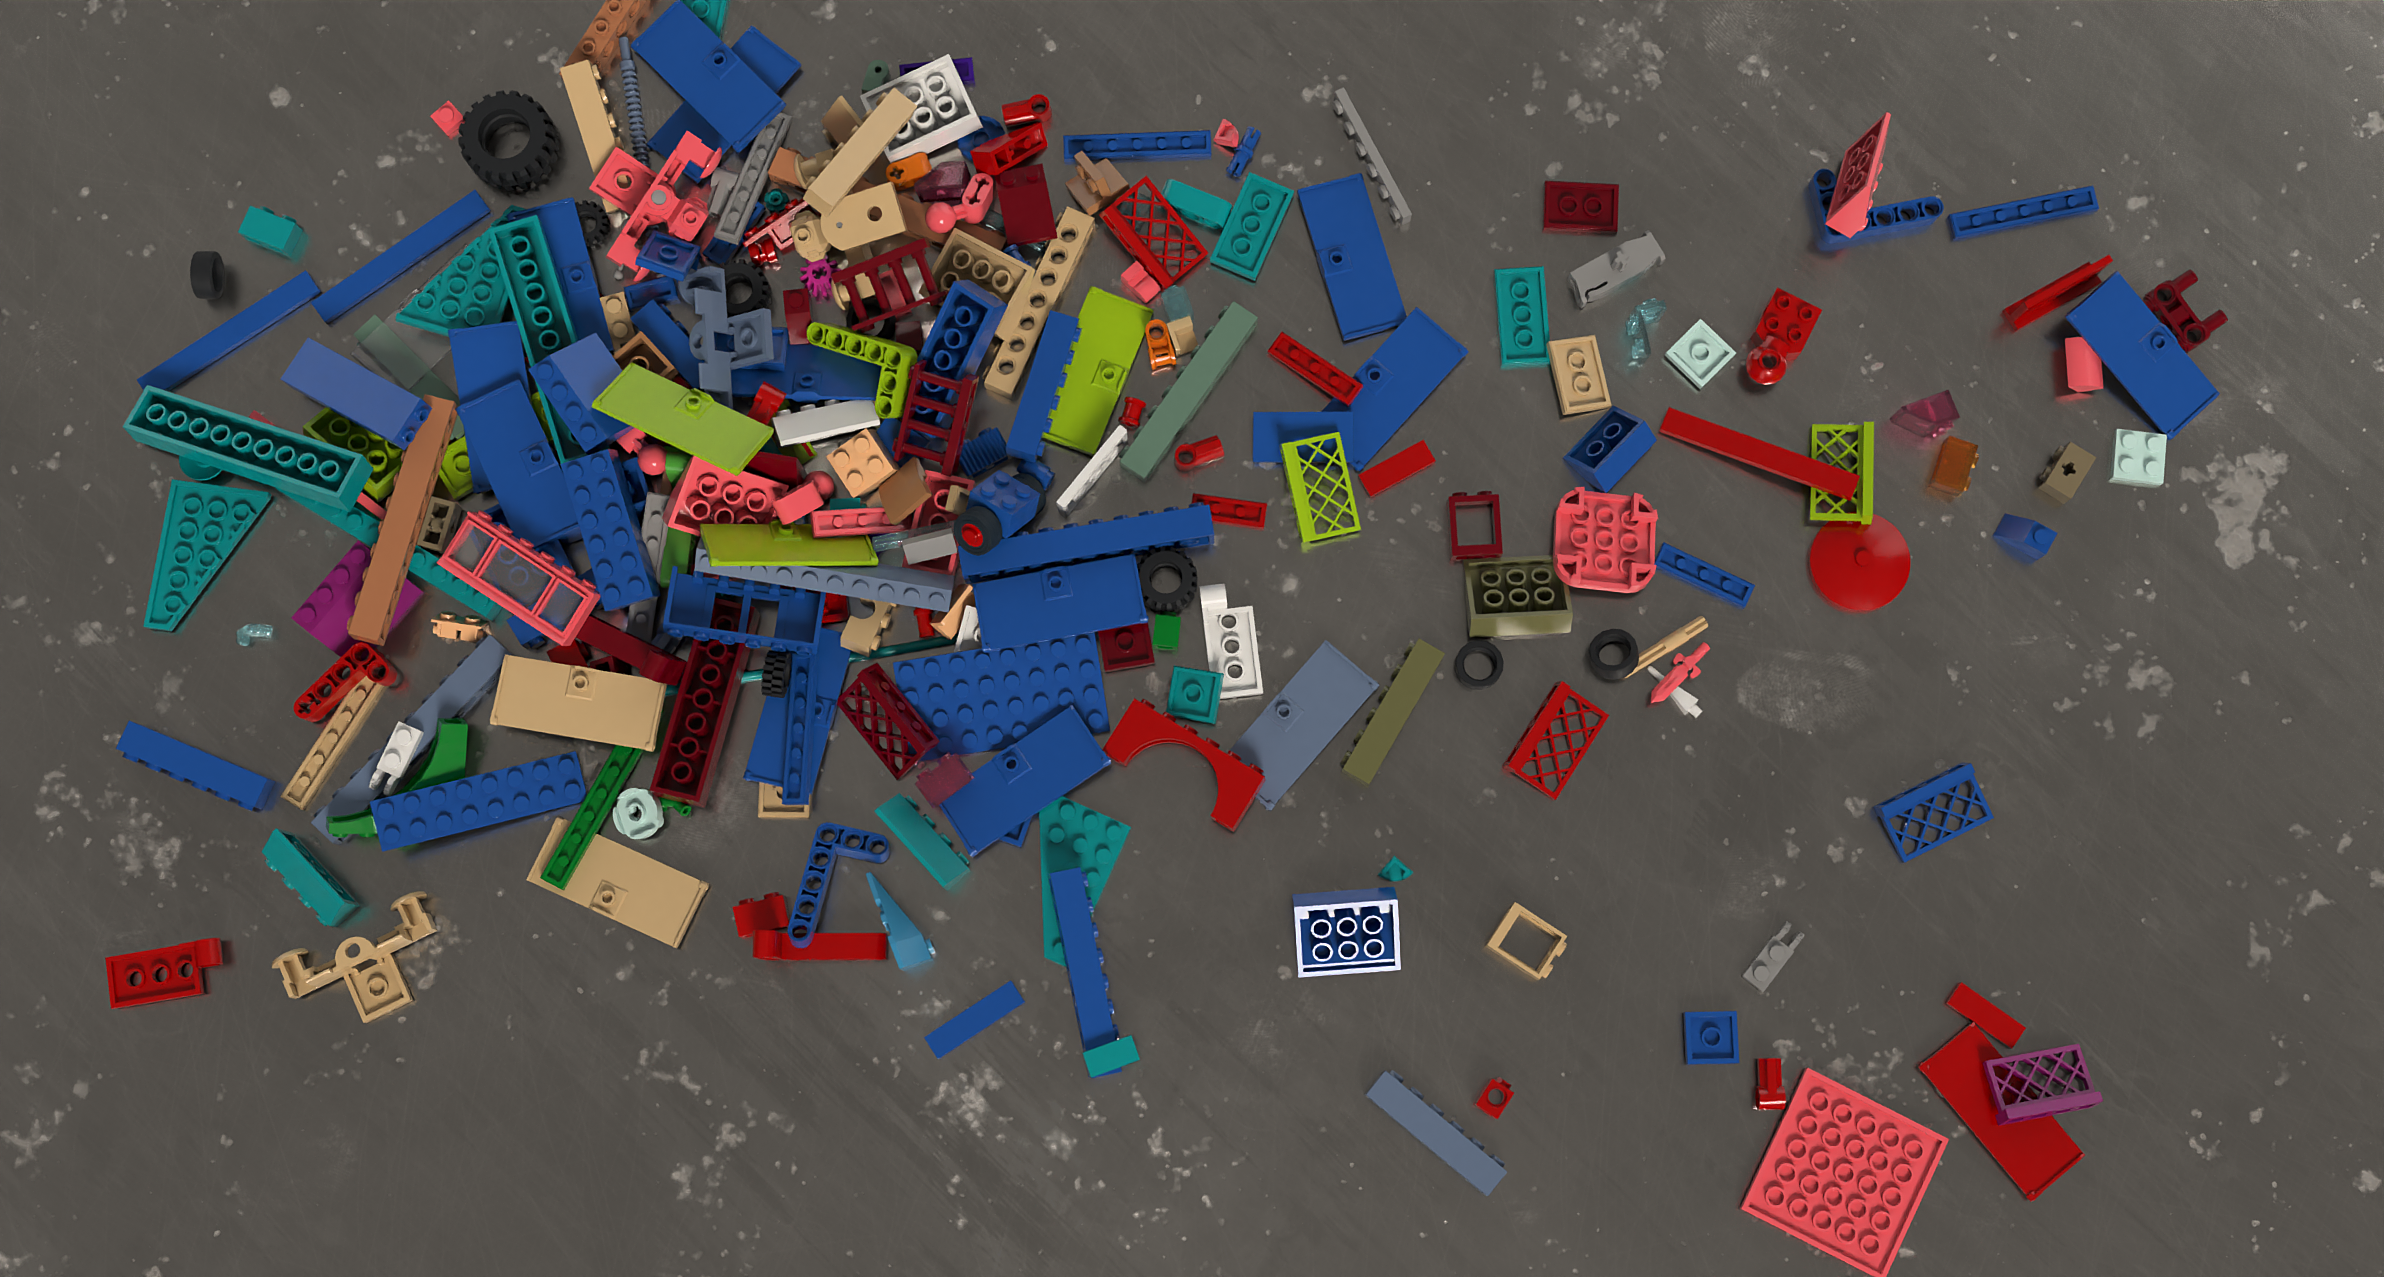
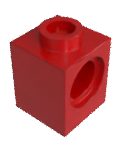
M1500 1077L1497 1080L1490 1078L1473 1105L1492 1118L1498 1119L1514 1095V1092L1509 1090L1511 1085ZM1493 1089L1501 1092L1502 1099L1498 1104H1493L1489 1100V1093Z

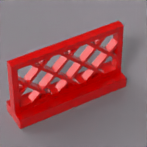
M1147 175L1099 214L1131 256L1157 282L1161 292L1170 287L1208 254L1207 250ZM1143 184L1151 191L1150 201L1137 199L1138 188ZM1133 193V199L1127 198ZM1122 201L1133 203L1132 216L1122 215L1116 206ZM1137 203L1150 205L1149 218L1136 217ZM1154 205L1163 206L1166 210V220L1153 219ZM1135 221L1148 222L1147 236L1138 235L1135 231ZM1152 223L1165 224L1164 238L1151 236ZM1169 225L1180 227L1182 230L1181 240L1168 238ZM1151 240L1164 242L1163 255L1154 254L1150 250ZM1168 242L1181 244L1180 257L1167 256ZM1185 244L1194 245L1200 254L1194 259L1184 258ZM1167 260L1180 261L1179 272L1173 277L1166 269ZM1184 262H1189L1185 267H1183Z
M2109 254L2093 264L2087 262L2006 307L2002 312L2016 332L2100 285L2102 281L2098 274L2113 259Z
M1563 681L1554 683L1502 765L1503 768L1515 773L1553 800L1557 799L1609 717L1603 710L1570 689L1571 686ZM1568 696L1576 700L1578 711L1566 713L1564 702ZM1593 711L1600 716L1595 726H1586L1585 712ZM1579 714L1582 729L1570 731L1567 716ZM1562 717L1565 732L1552 734L1551 722L1555 718ZM1547 730L1548 736H1543ZM1583 731L1584 744L1582 747L1573 748L1570 734ZM1566 735L1569 750L1556 752L1553 737ZM1549 738L1552 753L1539 756L1537 744L1540 740ZM1569 753L1571 758L1570 766L1560 770L1557 755ZM1552 756L1555 771L1543 773L1540 758ZM1527 761H1536L1537 775L1529 776L1522 771ZM1556 774L1558 785L1553 792L1545 787L1543 776ZM1539 777L1540 783L1533 778Z

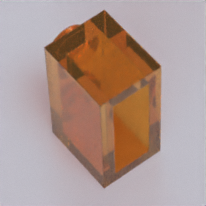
M1953 436L1947 437L1942 443L1928 487L1955 497L1959 496L1963 491L1966 492L1972 479L1968 477L1970 470L1975 468L1979 459V454H1976L1978 445Z

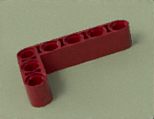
M591 614L576 638L639 668L640 675L658 683L677 685L687 664V661Z

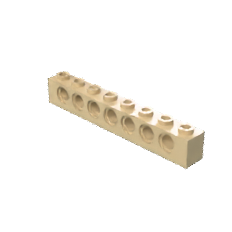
M1068 206L1064 213H1059L1055 223L1058 238L1046 241L1045 248L1047 250L1044 256H1039L1034 269L1037 271L1032 279L1019 324L1008 343L1005 341L1002 344L998 343L993 353L995 360L992 366H987L982 379L985 380L986 389L1011 400L1014 399L1039 346L1050 310L1055 311L1095 227L1093 217ZM1071 232L1075 235V238L1066 241L1062 236L1065 233ZM1056 254H1061L1065 257L1060 263L1052 260ZM1045 276H1052L1055 280L1052 284L1046 285L1042 283V279ZM1035 298H1042L1044 300L1043 305L1038 307L1033 306L1031 302ZM1024 320H1032L1034 325L1031 328L1025 329L1021 326V323ZM1017 341L1024 344L1023 348L1018 351L1010 348L1012 343ZM1009 363L1013 365L1012 371L1008 373L1000 371L1003 364Z

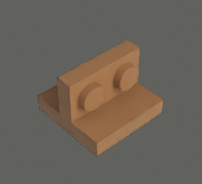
M1083 151L1074 155L1078 164L1075 167L1078 175L1067 181L1065 185L1089 216L1115 201L1130 189L1129 184L1107 158L1094 165Z

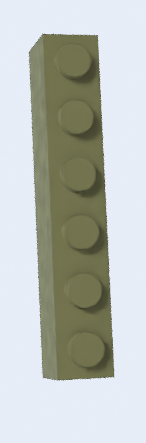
M1420 638L1416 644L1410 642L1404 653V656L1407 657L1403 666L1399 663L1391 675L1395 679L1391 687L1385 685L1378 697L1382 702L1378 709L1373 707L1368 714L1366 720L1370 723L1365 731L1360 728L1353 740L1357 745L1353 752L1347 751L1340 764L1344 765L1341 772L1363 785L1369 786L1444 657V652Z

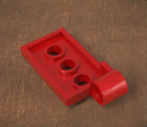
M207 938L181 943L176 946L105 957L111 1009L204 994L202 968L223 964L221 938ZM190 963L193 967V972L189 977L185 978L181 974V968L184 964ZM164 967L167 971V977L164 981L159 982L155 974L159 968ZM134 972H139L142 978L137 986H133L130 983V976Z

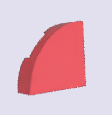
M1223 119L1214 141L1218 145L1237 147L1239 134L1236 127L1230 121Z

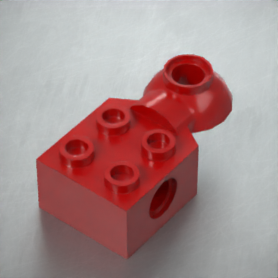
M1777 287L1750 337L1756 346L1748 354L1746 360V369L1750 377L1757 383L1764 385L1780 381L1786 373V361L1795 360L1800 355L1822 309ZM1762 359L1771 360L1773 367L1768 368L1764 366Z

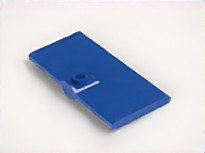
M681 0L675 1L631 44V48L645 59L728 141L737 153L741 152L787 105Z
M752 25L731 48L776 94L802 66L799 61ZM686 100L647 142L649 149H652L666 160L669 159L686 131L701 139V143L715 152L720 146L722 155L731 146ZM689 161L682 172L698 184L702 179L699 177L704 170Z
M1362 173L1298 189L1297 194L1316 251L1317 262L1328 289L1343 341L1398 328L1407 318Z
M573 197L507 214L509 223L534 215L539 217L578 340L597 333L610 353L614 352L608 325L599 299L600 294L596 275L585 242L575 199Z
M2118 271L2110 275L2082 302L2065 315V318L2078 331L2160 431L2167 435L2168 440L2173 439L2182 428L2219 396L2220 393L2181 348L2173 333L2156 318Z
M1418 307L1408 315L1378 350L1354 374L1352 378L1361 383L1363 388L1351 405L1348 407L1336 398H1333L1321 411L1354 412L1353 463L1349 464L1358 472H1361L1370 459L1469 352L1466 347L1452 338Z
M517 321L448 330L460 406L519 379L532 404L522 339ZM464 428L473 482V493L480 494L481 492L493 490Z
M788 344L785 371L743 368L731 370L732 397H755L765 381L787 393L785 398H792L796 402L816 403L820 399L876 401L882 366L816 345Z
M520 379L456 408V412L464 425L507 522L513 531L514 537L519 540L524 538L534 544L533 549L536 550L580 529L563 471Z
M1135 554L1072 566L1054 567L1040 572L972 584L981 632V649L984 653L1134 624L1148 623L1149 620L1144 606Z
M821 628L817 651L819 654L810 795L813 793L852 652L841 647L842 632ZM787 650L785 651V652H788V653L791 654V659H792V653H796V652H794V651H787ZM791 676L784 698L766 696L746 771L743 779L746 781L760 782L783 788Z
M1071 705L1017 743L1010 745L995 755L992 760L935 797V800L964 843L968 854L974 857L980 851L1092 775L1110 765L1111 758L1101 749L1074 706Z

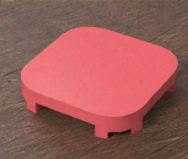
M1575 487L1574 490L1566 493L1559 501L1554 517L1553 567L1558 578L1567 585L1585 589L1634 593L1645 588L1654 576L1657 566L1654 565L1655 529L1658 519L1657 509L1654 510L1651 504L1643 499V495L1635 492L1632 496L1585 491V487Z

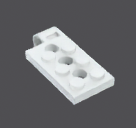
M1224 583L1199 586L1209 671L1224 674L1220 699L1263 694L1253 606L1227 609ZM1227 615L1233 616L1236 620L1235 626L1230 629L1225 628L1221 623L1223 617ZM1227 641H1236L1239 644V650L1236 653H1228L1224 648ZM1232 665H1238L1242 669V675L1238 678H1232L1228 675V668Z

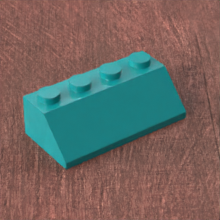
M900 793L879 806L874 812L942 887L948 891L970 871L966 866L969 861L960 851L955 854L949 846L952 842L943 832L938 835L932 829L935 823L926 813L921 816L915 810L918 805L909 795L904 798Z
M278 828L271 833L262 850L266 857L265 863L273 871L278 870L284 876L281 880L291 890L295 888L300 893L298 898L306 907L310 908L312 906L318 913L316 918L326 927L328 925L338 927L360 907L293 833Z

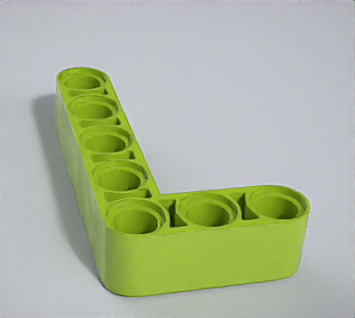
M814 322L808 326L807 338L813 345L882 366L875 401L876 414L880 418L903 417L911 380L908 379L911 366L917 363V353L914 348L868 333L861 334V331H853L851 328L835 323Z

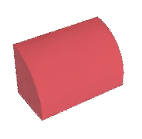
M2083 337L2065 338L2068 387L2079 393L2104 389L2102 362Z

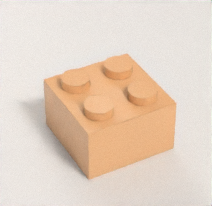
M865 428L826 456L853 498L863 499L900 469L875 429Z

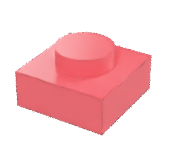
M449 100L430 116L447 136L456 131L461 123H465L463 115Z

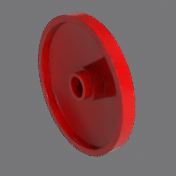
M1873 514L1871 525L1861 524V521L1827 522L1817 532L1809 548L1808 569L1814 586L1828 602L1847 611L1867 612L1885 606L1902 591L1910 573V553L1904 537L1892 523Z

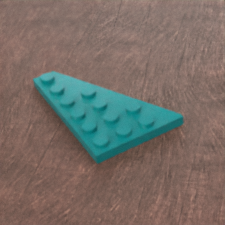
M510 205L503 212V215L496 219L488 229L509 223L507 214L526 209ZM488 229L464 249V252L457 256L441 274H438L424 287V290L412 299L411 303L400 313L396 314V322L448 336V330L452 328H469L501 323L509 295Z
M172 479L143 627L172 632L271 499L269 492Z
M1061 796L1039 811L1044 957L1066 967L1047 874L1077 867L1081 868V872L1085 871L1088 880V887H1085L1086 897H1091L1094 912L1131 827Z

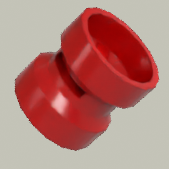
M772 238L765 239L763 243L753 242L748 245L751 261L756 267L762 266L765 262H778Z

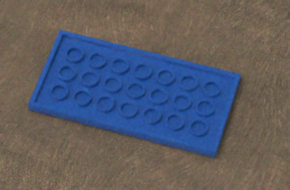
M1095 632L984 653L979 648L893 662L897 688L940 741L919 761L1009 747L1071 705L1074 706L1091 734L1110 731ZM908 742V752L917 754L918 752Z

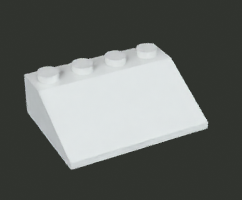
M949 54L860 96L866 111L869 109L874 111L877 108L875 103L884 92L889 94L893 88H896L918 106L910 120L884 149L890 163L906 159L916 153H930L983 128Z

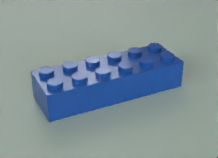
M968 279L954 281L919 354L917 362L926 360L925 371L960 381V379H963L968 374L975 375L1008 304ZM922 381L919 395L951 405L958 402L959 394L955 390ZM919 405L916 406L914 415L916 420L946 429L950 427L954 419L949 414ZM924 433L931 438L937 437L931 434Z
M606 449L560 464L604 610L615 611L661 596L617 450Z

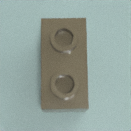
M2071 441L2064 447L2059 446L2052 456V459L2055 460L2051 467L2047 466L2039 477L2042 482L2038 489L2065 504L2072 499L2097 457ZM2063 468H2066V469H2067V470H2066V475L2063 474V472H2064V469H2063Z
M431 496L417 545L424 550L444 554L454 537L462 508L456 502Z

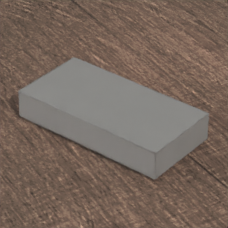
M951 528L902 540L908 565L958 553Z

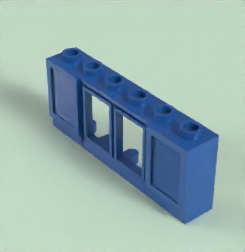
M673 566L663 620V633L673 637L691 636L700 641H708L709 638L717 639L719 642L728 645L735 644V642L744 643L745 646L750 648L765 646L771 647L773 651H794L804 656L817 655L826 592L816 594L806 592V589L796 588L795 590L782 589L780 585L770 583V587L755 585L754 580L745 579L744 583L729 581V576L719 575V579L704 577V572L693 571V575L678 573V567ZM716 593L744 597L738 632L710 628ZM751 598L779 602L774 637L746 634Z

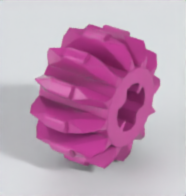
M825 255L824 259L810 262L806 259L805 262L808 267L800 268L801 273L804 274L800 277V282L805 284L804 288H808L809 291L812 290L813 296L816 297L821 291L823 297H826L827 290L830 289L831 291V274L841 270L837 268V261L832 260L829 262L828 255ZM822 272L825 273V276H821L820 279H817L816 275L820 276Z

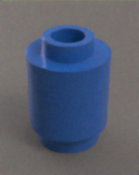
M1022 459L1016 470L1019 473L1033 476L1039 481L1045 491L1055 477V473L1051 471V468L1038 460L1033 463Z

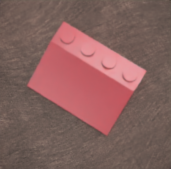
M1888 112L1854 142L1844 154L1825 224L1849 238L1857 231L1861 232L1868 222L1866 216L1873 204L1872 194L1878 186L1877 176L1883 167L1881 161L1891 114Z
M692 455L670 495L662 519L668 527L700 537V524H769L774 519H777L778 516L771 501L786 493L789 485L744 470L738 476H735Z

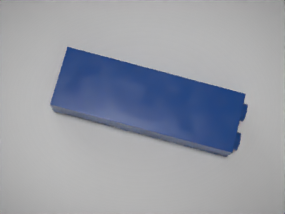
M309 337L281 377V380L294 390L404 451L414 440L415 434L423 422L427 420L432 410V407L421 398Z

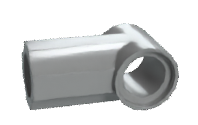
M716 167L712 175V189L707 202L710 216L721 219L740 173Z

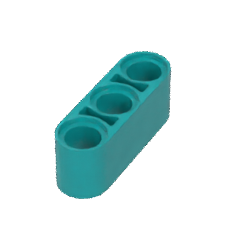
M1173 179L1166 180L1161 192L1177 214L1219 230L1224 228L1233 207L1226 200Z

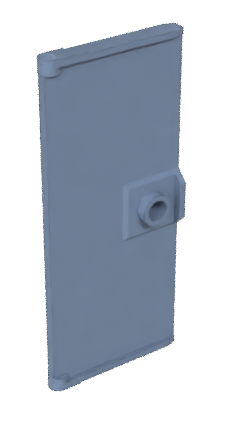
M1327 640L1323 642L1230 749V751L1242 758L1240 762L1249 767L1251 763L1264 771L1262 775L1265 776L1266 781L1256 798L1267 810L1271 811L1280 798L1368 697L1380 686L1377 681L1365 674Z

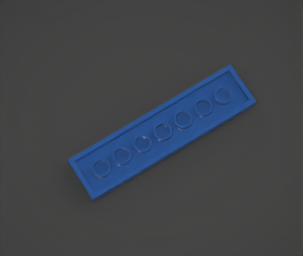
M574 751L370 801L383 852L584 801L587 793L577 753Z

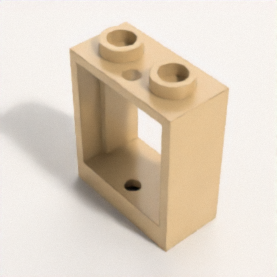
M1514 902L1485 947L1537 981L1541 977L1546 978L1553 968V965L1550 964L1555 955L1560 957L1567 946V943L1564 942L1567 936ZM1518 916L1555 939L1536 970L1499 947Z

